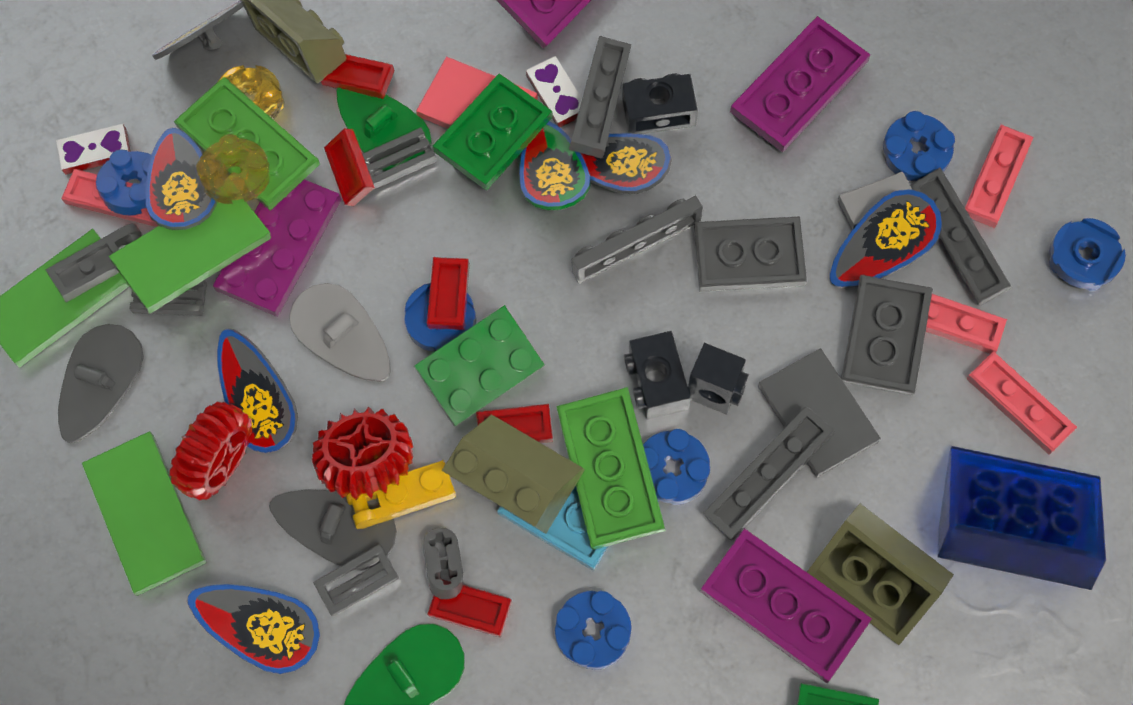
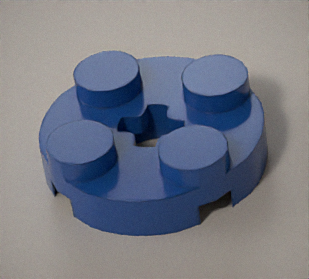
M919 111L909 112L905 117L896 120L889 127L885 135L883 149L886 156V164L894 174L903 172L908 181H917L940 167L944 172L953 157L955 136L936 118L924 115ZM912 142L922 143L925 145L924 148L927 152L920 150L918 153H914L912 151Z
M123 149L116 150L110 155V160L101 167L97 174L96 187L100 197L111 211L121 215H137L142 213L141 209L147 208L145 187L151 154L140 151L128 152ZM131 179H138L140 181L139 184L134 183L131 187H127L126 184Z
M1083 218L1082 221L1065 224L1057 232L1050 245L1049 267L1068 284L1089 291H1096L1101 286L1110 283L1120 272L1125 262V248L1122 251V246L1118 241L1120 236L1110 225L1097 219ZM1091 248L1093 250L1091 255L1096 259H1084L1079 253V249Z
M431 283L422 285L410 295L406 302L404 319L407 332L412 341L424 350L435 352L476 325L477 318L472 299L467 293L464 330L429 329L427 319Z
M674 429L657 433L643 444L658 502L682 505L694 500L701 494L710 474V459L705 447L698 439L689 435L685 430ZM672 459L674 462L679 461L682 464L679 467L680 475L675 476L672 472L666 474L663 471L667 466V460Z
M582 592L570 598L562 609L559 610L555 626L556 641L561 653L570 662L580 667H586V669H604L619 661L625 653L631 637V620L623 604L608 592ZM593 620L595 624L602 623L604 629L600 631L601 638L594 640L591 635L586 637L583 635L582 631L587 628L586 622Z

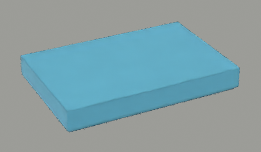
M576 485L546 534L502 507L497 511L498 515L592 571L595 570L609 547L606 546L592 550Z

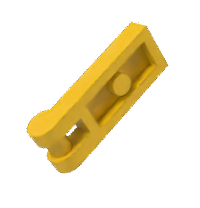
M444 460L409 471L406 476H399V486L389 484L386 494L381 490L375 491L372 499L367 494H361L356 501L351 496V493L346 496L347 502L353 506L355 512L352 517L355 527L357 529H364L456 498L450 476L442 471L445 466ZM378 498L381 507L369 509L367 502Z

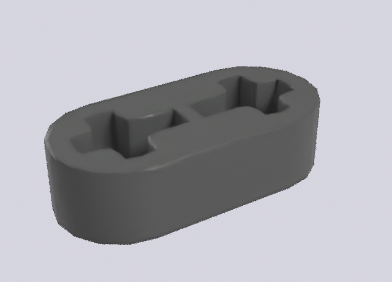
M438 527L429 531L424 538V558L428 584L431 593L435 597L451 599L456 597L463 588V569L456 535L451 530ZM437 542H443L444 547H446L444 557H439L438 548L436 547ZM443 569L448 570V576L451 580L449 585H444L441 580V570Z

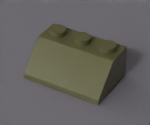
M241 0L255 30L316 84L346 61L347 57L342 47L344 40L334 28L328 30L323 26L319 16L311 9L306 11L302 8L299 0Z
M493 415L462 437L442 471L545 534L585 470Z
M861 503L844 521L807 571L808 574L871 617L870 623L898 645L902 643L939 598L954 575Z

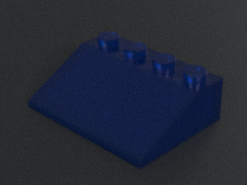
M951 446L938 528L937 557L1092 590L1106 562L1101 477Z

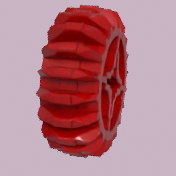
M217 401L212 406H207L203 413L197 415L194 423L189 424V429L182 436L180 445L175 448L176 455L171 460L173 465L170 469L171 483L181 493L190 498L194 497L199 501L202 499L207 500L212 495H216L222 486H226L228 479L234 474L242 457L246 454L245 450L250 443L249 437L252 434V419L242 412V409L233 404L229 405L225 402Z
M370 407L364 413H359L354 408L352 415L345 416L340 413L339 421H328L327 430L318 431V440L313 442L312 463L318 479L321 480L322 484H325L330 493L337 491L341 498L351 493V496L356 501L361 494H367L372 499L375 491L381 490L386 494L389 484L399 486V476L408 475V465L413 463V443L404 422H400L395 414L388 416L384 409L374 413Z

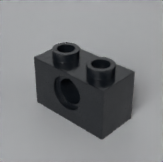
M672 73L663 78L649 80L637 78L628 83H623L622 101L628 133L645 134L696 126L698 109L691 74L680 75ZM659 99L665 101L666 103L655 104L652 101Z
M672 331L630 340L629 353L624 354V361L628 375L635 374L638 387L633 388L637 408H644L647 419L688 410L691 397ZM658 370L665 375V378L655 382L648 379L646 374L650 371Z
M704 342L689 378L688 390L691 400L727 415L731 404L738 406L744 393L745 384L749 376L748 373L743 372L746 359Z

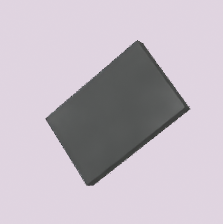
M800 216L695 222L694 232L699 292L806 286L807 277Z
M860 275L841 376L843 382L908 395L915 394L933 288Z
M821 348L758 384L759 389L784 428L808 406L835 430L834 435L807 462L816 477L821 476L881 440Z

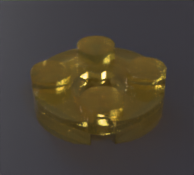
M244 65L236 66L221 76L219 80L223 77L227 78L244 94L252 95L256 93L253 102L273 120L284 108L285 103L279 81L267 68L255 65L256 68L245 69Z
M233 134L224 135L220 138L219 142L211 145L205 150L196 164V170L204 192L213 200L223 204H233L232 200L243 198L244 202L253 200L265 190L270 179L269 162L264 150L258 144L247 139L238 138ZM234 166H239L242 171L239 174L233 172L227 175V170Z

